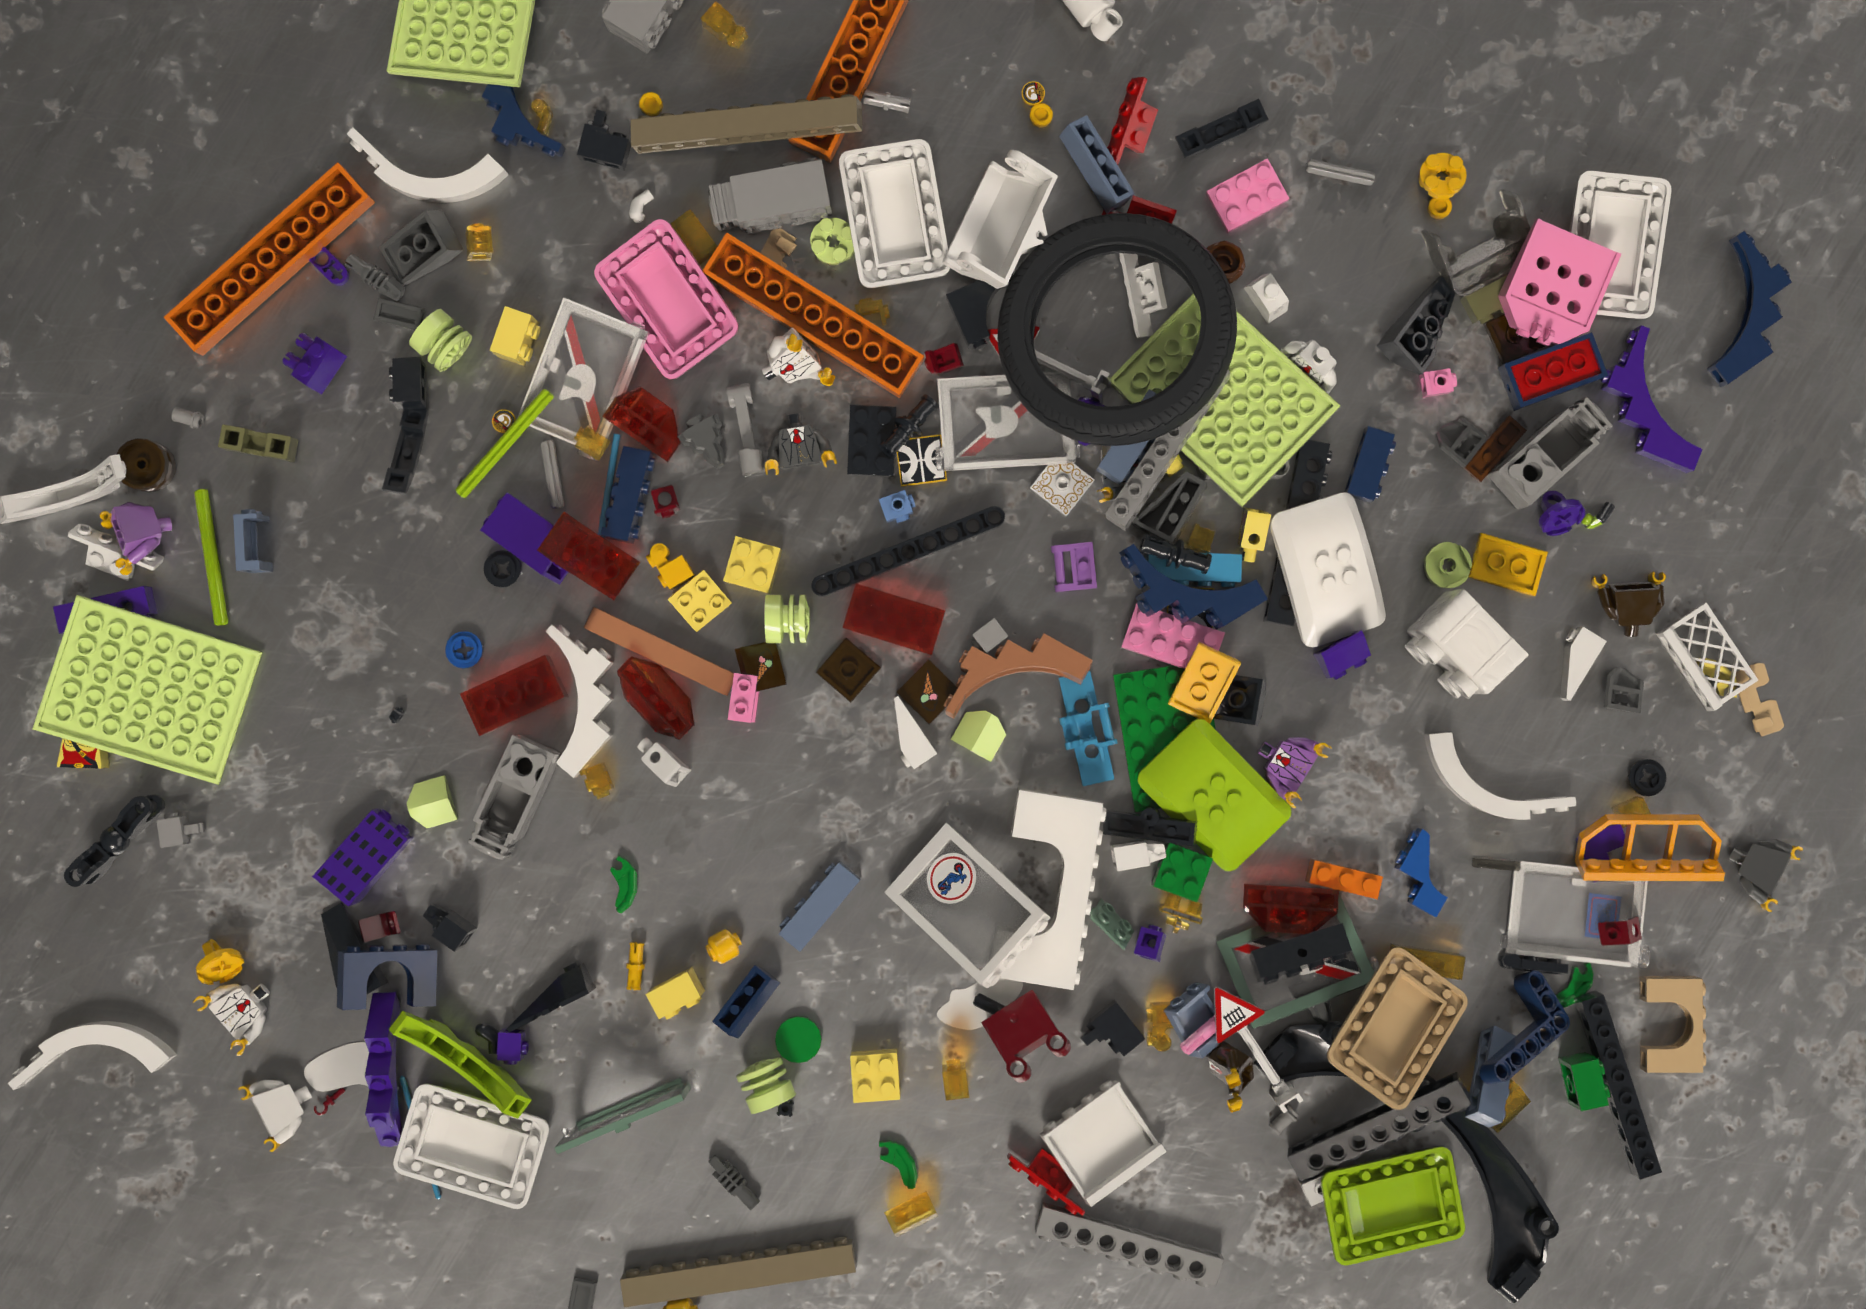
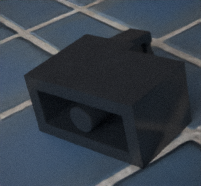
M596 109L593 121H588V124H584L577 156L583 161L625 171L631 142L622 133L613 132V135L609 133V125H605L607 113Z
M431 904L423 914V917L433 925L434 932L431 936L454 952L463 948L477 929V927L453 910L446 911L434 904Z
M1115 999L1090 1019V1023L1086 1025L1089 1030L1080 1037L1086 1046L1096 1039L1099 1042L1110 1039L1111 1041L1108 1042V1045L1116 1054L1120 1052L1123 1056L1127 1055L1145 1040L1143 1034Z

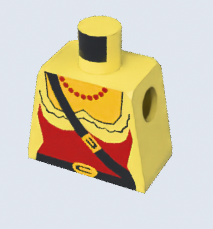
M1243 507L1238 545L1243 548L1242 561L1255 562L1257 550L1264 551L1271 514L1267 511ZM1251 534H1256V538L1253 541L1248 540Z
M62 738L57 767L109 768L107 751Z

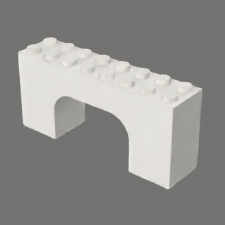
M1017 789L1011 836L1047 842L1054 845L1061 854L1062 866L1055 910L1051 921L1042 932L1035 934L1032 938V943L1027 949L1020 951L1016 956L1015 963L1011 967L1004 969L1000 974L1001 979L1074 990L1075 984L1079 985L1081 971H1079L1077 966L1078 961L1082 962L1084 956V947L1081 945V940L1086 938L1088 924L1084 921L1085 915H1090L1092 904L1088 896L1089 891L1093 892L1095 886V878L1092 876L1093 868L1097 869L1099 855L1095 852L1096 846L1101 845L1103 831L1099 830L1100 822H1104L1106 817V808L1103 807L1102 802ZM996 925L991 959L1018 929Z

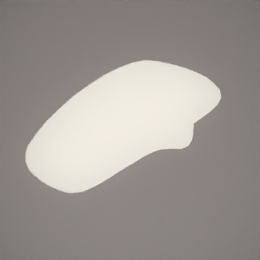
M1000 978L995 985L988 988L976 982L966 989L952 990L950 1001L938 1010L937 1017L943 1023L959 1029L973 1030L983 1026L981 1022L992 1015L973 1005L975 996L981 993L1007 1006L1020 994L1023 982Z
M366 1042L343 1045L312 1060L304 1069V1076L307 1082L314 1089L322 1092L355 1084L368 1086L365 1078L369 1055Z

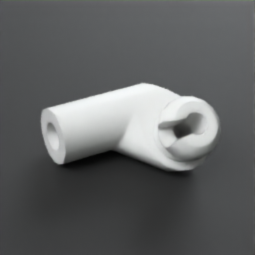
M648 189L631 201L629 216L635 223H640L645 219L643 207L654 199Z

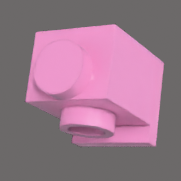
M1450 368L1427 371L1419 375L1423 398L1449 394L1457 386L1456 374L1451 373ZM1439 377L1443 378L1444 385L1437 383Z

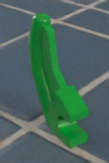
M619 855L616 860L622 863V869L618 870L615 867H611L610 871L619 886V893L615 903L616 911L622 914L632 905L637 894V871L629 860Z
M1584 963L1586 968L1584 973H1580L1578 967L1573 966L1567 988L1555 994L1563 1008L1575 1004L1574 998L1586 994L1592 987L1593 970L1590 963Z
M891 1140L879 1141V1147H887L889 1150L887 1154H880V1160L897 1167L904 1185L908 1189H914L918 1178L916 1163L905 1146Z

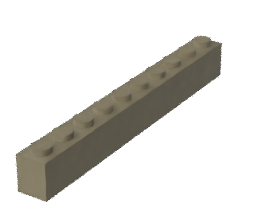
M845 94L840 98L820 97L814 101L798 99L794 103L777 101L773 102L772 105L765 106L762 104H752L746 108L730 106L726 110L709 108L705 112L684 111L683 114L678 115L663 113L659 117L642 115L638 119H631V147L638 154L861 132L863 131L862 104L857 96Z
M839 1237L833 1239V1242L830 1243L814 1241L810 1243V1246L801 1247L800 1244H793L787 1246V1249L778 1250V1248L774 1247L765 1249L764 1253L755 1254L754 1251H747L741 1253V1256L732 1257V1255L727 1254L719 1256L718 1260L709 1261L708 1258H701L691 1264H686L684 1261L671 1264L672 1267L663 1268L662 1265H654L645 1271H639L638 1268L629 1269L622 1275L620 1284L625 1308L856 1273L857 1266L853 1240Z

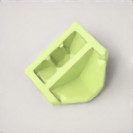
M986 710L965 713L951 740L991 762L1006 733L998 717Z
M445 775L414 784L407 801V808L413 819L426 828L458 820Z

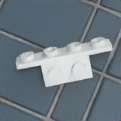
M1119 253L1136 337H1151L1153 330L1149 314L1167 308L1159 263L1152 262L1140 267L1137 254Z
M78 524L68 532L69 538L88 545L86 565L126 581L133 578L135 564H131L133 568L129 575H122L120 573V570L125 565L121 568L115 565L117 559H127V556H123L117 538L84 524ZM151 551L136 564L150 570H155L163 562L164 557Z

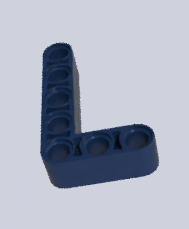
M1534 970L1521 973L1514 978L1515 990L1534 1021L1480 1067V1077L1486 1084L1510 1080L1569 1028L1570 1020L1545 977L1539 971Z

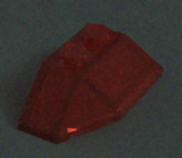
M641 386L616 396L602 416L612 425L667 462L681 444L677 437L678 431L674 410Z
M631 656L617 670L624 698L655 732L680 740L695 726L691 699L660 665Z
M1244 884L1243 908L1265 932L1308 934L1317 931L1338 913L1339 889L1279 884Z

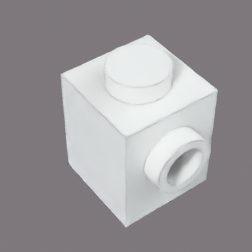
M1326 1171L1320 1172L1316 1178L1311 1180H1298L1310 1206L1324 1201L1321 1179Z

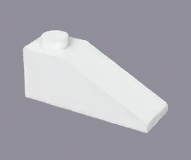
M1585 627L1573 628L1566 637L1568 642L1564 647L1560 699L1564 701H1571L1607 642Z
M897 696L894 698L900 747L903 755L900 757L907 768L912 766L915 769L935 756L937 752L902 700Z

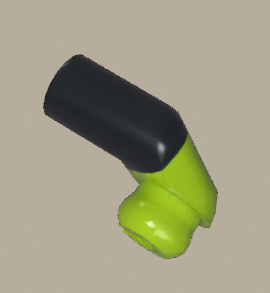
M1605 502L1597 515L1593 517L1590 513H1587L1581 523L1586 525L1588 529L1598 527L1607 522L1615 506L1610 502Z

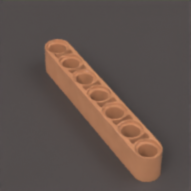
M596 607L592 608L583 628L728 696L733 684V672Z

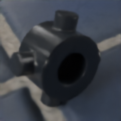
M399 706L391 712L389 718L392 723H398L405 714L403 708Z
M791 1100L790 1102L786 1101L780 1104L776 1114L778 1116L791 1117L793 1115L791 1111L794 1102Z

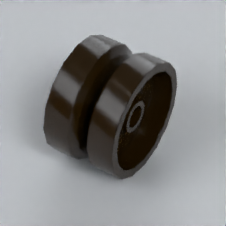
M136 438L127 441L117 452V454H120L121 461H124L126 465V477L121 482L132 489L156 492L170 484L175 475L176 463L173 454L167 447L157 442Z

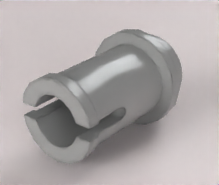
M175 407L172 412V421L190 425L192 429L203 426L204 415H201L199 411L191 412Z
M1290 1105L1286 1107L1287 1112H1281L1269 1124L1278 1135L1293 1121H1297L1296 1118L1299 1115Z

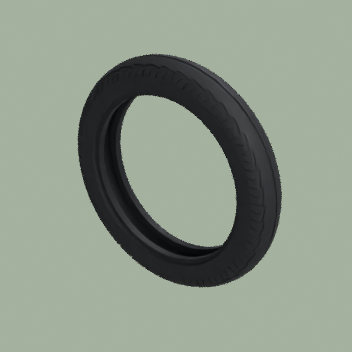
M1131 213L1104 214L1077 221L1058 230L1046 238L1044 243L1038 245L1018 267L1006 289L1000 308L997 336L999 356L1007 381L1016 397L1035 418L1047 427L1071 439L1094 445L1122 446L1137 444L1158 438L1175 430L1196 415L1212 398L1221 385L1233 357L1237 337V312L1230 284L1222 268L1204 245L1192 235L1169 222L1146 215ZM1128 253L1155 259L1170 267L1184 279L1194 293L1200 307V335L1194 354L1186 368L1163 391L1146 400L1130 405L1097 406L1079 401L1062 392L1042 372L1038 365L1034 348V329L1037 315L1050 289L1072 268L1092 258L1109 254Z

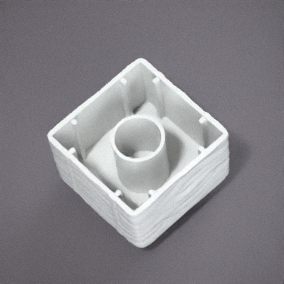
M1464 589L1444 592L1407 630V634L1412 639L1405 645L1406 650L1422 665H1426L1428 662L1433 665L1437 664L1444 671L1437 679L1438 682L1448 693L1457 699L1461 695L1469 699L1473 694H1489L1529 656Z

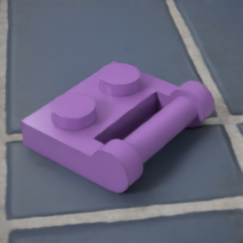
M1093 542L1051 546V553H1054L1057 585H1054L1055 592L1097 588ZM1063 552H1070L1073 581L1070 584H1066Z

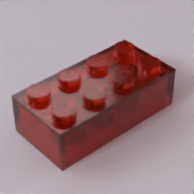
M565 511L537 549L550 561L612 600H615L640 564L637 559Z
M856 583L842 628L932 656L945 610Z
M543 655L460 693L479 736L488 735L569 697L550 655Z

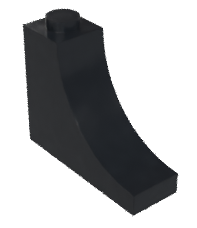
M981 280L946 294V300L968 349L974 347L975 350L983 348L987 345V341L990 340L986 325L987 310L992 298L1001 289H996Z

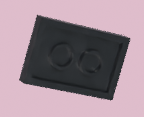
M850 405L847 475L894 477V458L887 456L880 449L879 444L885 442L896 428V407Z

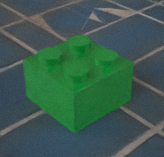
M1166 843L1164 846L1166 858L1159 860L1151 885L1198 902L1213 858L1177 844Z
M1586 1052L1558 1058L1567 1100L1570 1105L1580 1111L1609 1106L1607 1098H1610V1092L1607 1084H1604L1602 1075H1605L1603 1063L1599 1059Z

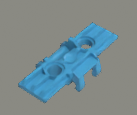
M1088 671L1081 685L1065 677H1060L1059 683L1067 716L1059 718L1064 732L1066 750L1074 748L1082 785L1088 786L1114 780L1107 746L1118 744L1117 739H1114L1108 713L1109 702L1098 705L1090 671ZM1079 699H1084L1088 703V709L1083 713H1079L1075 709V703ZM1099 710L1105 741L1102 742L1097 741L1092 723L1091 712ZM1090 744L1098 748V754L1094 758H1089L1085 754V748Z

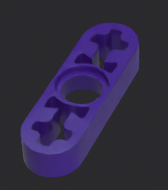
M323 247L319 252L328 255V261L325 264H317L316 256L309 259L332 284L342 286L347 283L349 271L326 247ZM332 265L337 271L343 270L341 273L342 279L335 278L333 280L335 275L327 268Z

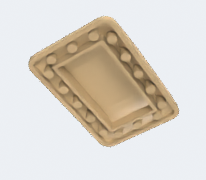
M1393 948L1387 953L1351 1009L1327 1051V1058L1334 1067L1392 1109H1404L1409 1105L1468 1005V999L1463 991L1405 949Z

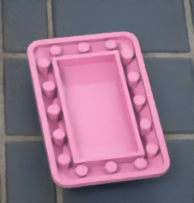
M657 219L599 262L595 267L594 275L626 323L649 332L643 348L661 374L668 379H676L734 337L738 332L739 326L733 313L708 276L703 273V269L671 224L663 219Z

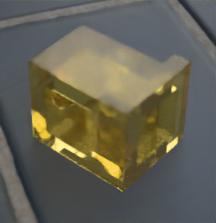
M481 223L467 226L465 232L467 261H490L493 254L491 226H484Z
M604 762L579 771L581 776L586 775L587 779L584 780L589 793L593 792V795H596L597 800L610 795L609 790L613 789L614 785Z

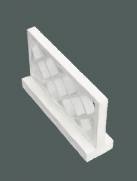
M1703 603L1669 627L1656 633L1707 711L1717 710L1723 703L1758 681L1707 603ZM1703 610L1708 616L1707 626L1695 624L1697 614ZM1680 625L1690 626L1688 639L1680 638L1674 629ZM1694 627L1706 630L1704 643L1692 640ZM1711 631L1720 634V646L1708 644ZM1691 643L1703 646L1701 658L1692 657L1690 654ZM1707 647L1719 649L1717 662L1705 660ZM1724 650L1733 653V665L1721 663ZM1704 663L1716 665L1713 678L1706 677L1703 673ZM1720 666L1732 668L1730 681L1718 679ZM1737 669L1745 671L1749 680L1743 684L1735 683ZM1717 682L1729 684L1728 692L1722 698L1716 692Z

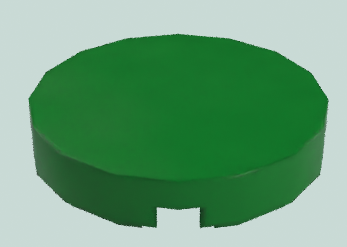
M790 1017L781 1023L776 1032L775 1043L777 1050L789 1062H807L820 1049L821 1032L816 1023L808 1017Z

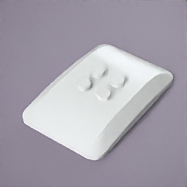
M915 139L845 151L839 158V168L861 284L867 288H876L946 275L950 267L943 264L942 261L947 253L948 245L929 144L922 139Z
M1586 171L1579 176L1569 232L1621 253L1619 262L1596 315L1646 319L1652 315L1655 308L1672 192L1671 185L1666 179L1599 171ZM1580 275L1578 280L1580 286H1583L1585 283L1583 275ZM1570 301L1567 306V309L1570 312H1572L1574 309V304L1572 301Z
M1346 492L1338 493L1278 512L1272 516L1270 529L1300 637L1306 646L1317 647L1350 636L1355 631H1365L1377 627L1385 621L1386 612L1372 553L1355 499L1351 494Z
M425 1083L416 1088L394 1157V1169L401 1175L506 1207L520 1209L529 1200L550 1127L548 1122L541 1117L523 1112L517 1119L502 1113L491 1101Z

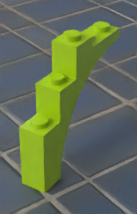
M402 1011L389 1028L393 1035L423 1049L458 1072L490 1099L502 1113L518 1119L532 1101L504 1068L488 1062L475 1046L460 1041L446 1024L431 1018L428 1021Z

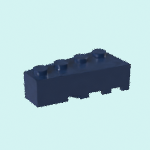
M623 446L616 472V477L619 478V481L614 483L611 491V500L614 502L613 505H609V508L607 507L605 518L608 525L607 528L602 527L601 536L634 544L635 539H639L641 526H638L639 518L644 516L646 503H643L644 495L649 493L651 481L648 480L649 472L654 471L656 458H653L652 452Z

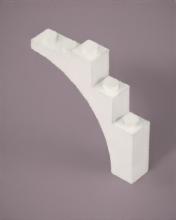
M551 624L546 632L559 645L568 659L575 677L578 693V712L574 731L566 749L556 764L570 776L576 778L613 736L609 732L611 728L602 720L596 721L613 700L610 696L611 691L603 684L598 686L596 683L614 662L610 660L612 655L602 647L599 650L592 648L588 653L586 652L588 647L578 639L576 642L569 637L570 632L561 624L558 627Z

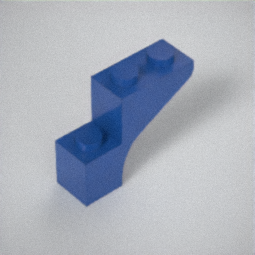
M1417 828L1416 831L1412 830L1406 840L1408 843L1404 851L1401 850L1397 855L1395 868L1418 881V884H1414L1409 890L1408 897L1410 898L1407 902L1429 915L1437 917L1448 897L1441 894L1430 880V835L1427 831Z

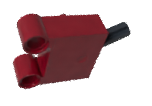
M1033 990L1025 993L1007 1006L981 993L975 996L973 1005L992 1015L981 1023L1007 1064V1073L1016 1082L1023 1083L1030 1078L1032 1070L1023 1057L1046 1043L1048 1049L1057 1057L1066 1056L1070 1052V1041L1058 1030ZM1056 1040H1064L1061 1048H1053ZM1018 1065H1024L1023 1072L1019 1075H1015V1067H1017Z

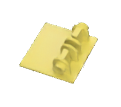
M704 570L668 598V601L696 632L732 604Z

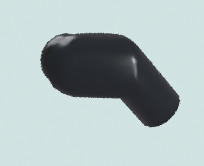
M480 1023L475 1028L476 1035L488 1041V1054H497L499 1031L489 1023Z

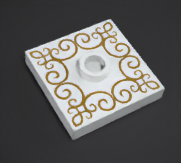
M1074 463L1047 465L1030 489L1066 517L1095 479Z

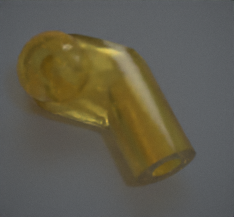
M535 99L531 104V108L540 119L536 130L547 135L553 119V112L544 100Z

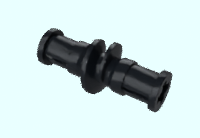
M924 394L917 406L908 413V416H898L895 419L897 427L891 432L892 434L885 442L879 444L880 449L890 458H895L897 456L896 452L903 444H906L910 438H913V433L919 436L922 435L919 426L925 423L926 418L933 411L938 410L937 402Z
M1145 533L1139 545L1141 554L1147 553L1162 560L1166 559V567L1175 562L1176 569L1181 564L1187 568L1191 567L1201 570L1202 574H1206L1212 560V555L1209 553L1204 555L1195 552L1193 549L1184 548V542L1180 539L1173 545L1168 541L1151 538L1149 534Z

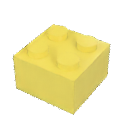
M505 306L490 351L499 358L525 366L526 361L529 362L533 354V348H531L533 340H537L540 334L541 327L539 322L530 314Z
M735 536L723 581L770 594L782 549Z
M690 967L651 988L645 995L658 1019L665 1016L666 1020L677 1015L682 1010L681 1007L686 1005L688 1009L699 1003L705 990L693 967Z
M897 1049L851 1052L853 1103L900 1100Z

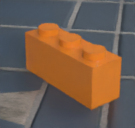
M1310 858L1305 881L1378 899L1383 876Z

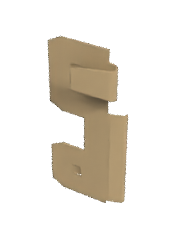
M781 228L772 230L761 254L786 269L788 265L782 260L785 255H791L797 246L794 243L797 238Z
M1756 663L1749 667L1758 681L1740 692L1739 697L1744 712L1753 711L1755 718L1752 719L1755 732H1760L1762 737L1780 731L1784 727L1777 701L1768 700L1760 702L1756 688L1766 685L1770 680L1765 664ZM1739 670L1736 672L1737 683L1743 684L1749 680L1745 671Z

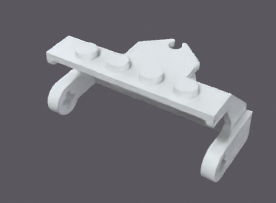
M1016 150L1008 151L1005 162L1018 172L1009 171L994 161L989 162L942 261L943 264L961 275L984 281L996 289L1007 286L1021 254H1029L1035 246L1044 243L1043 240L1037 239L1040 232L1042 236L1047 235L1042 209L1058 175Z

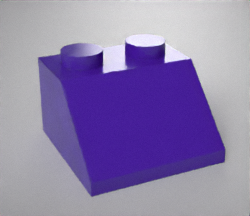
M1360 630L1353 632L1350 636L1337 640L1313 655L1326 678L1333 677L1337 680L1346 675V669L1354 666L1356 669L1367 663L1366 658L1371 656L1364 633Z

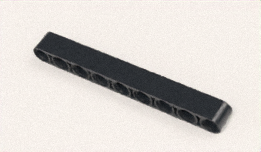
M992 506L821 574L813 579L811 583L812 591L820 597L829 596L994 530L1003 524L1005 513L1000 507ZM992 511L998 512L1001 515L1000 522L991 523L988 520V514ZM976 520L979 523V529L976 532L968 531L966 528L968 521ZM950 528L958 532V537L953 541L947 540L944 535L946 530ZM933 537L937 543L935 548L926 549L923 546L924 539ZM912 546L915 549L913 557L905 558L901 553L903 547ZM884 554H889L893 557V563L885 567L881 565L880 558ZM862 563H869L872 570L870 574L862 575L859 573V566ZM842 571L850 574V580L846 584H840L837 580L838 574ZM820 580H826L829 585L827 591L823 593L816 590V584Z

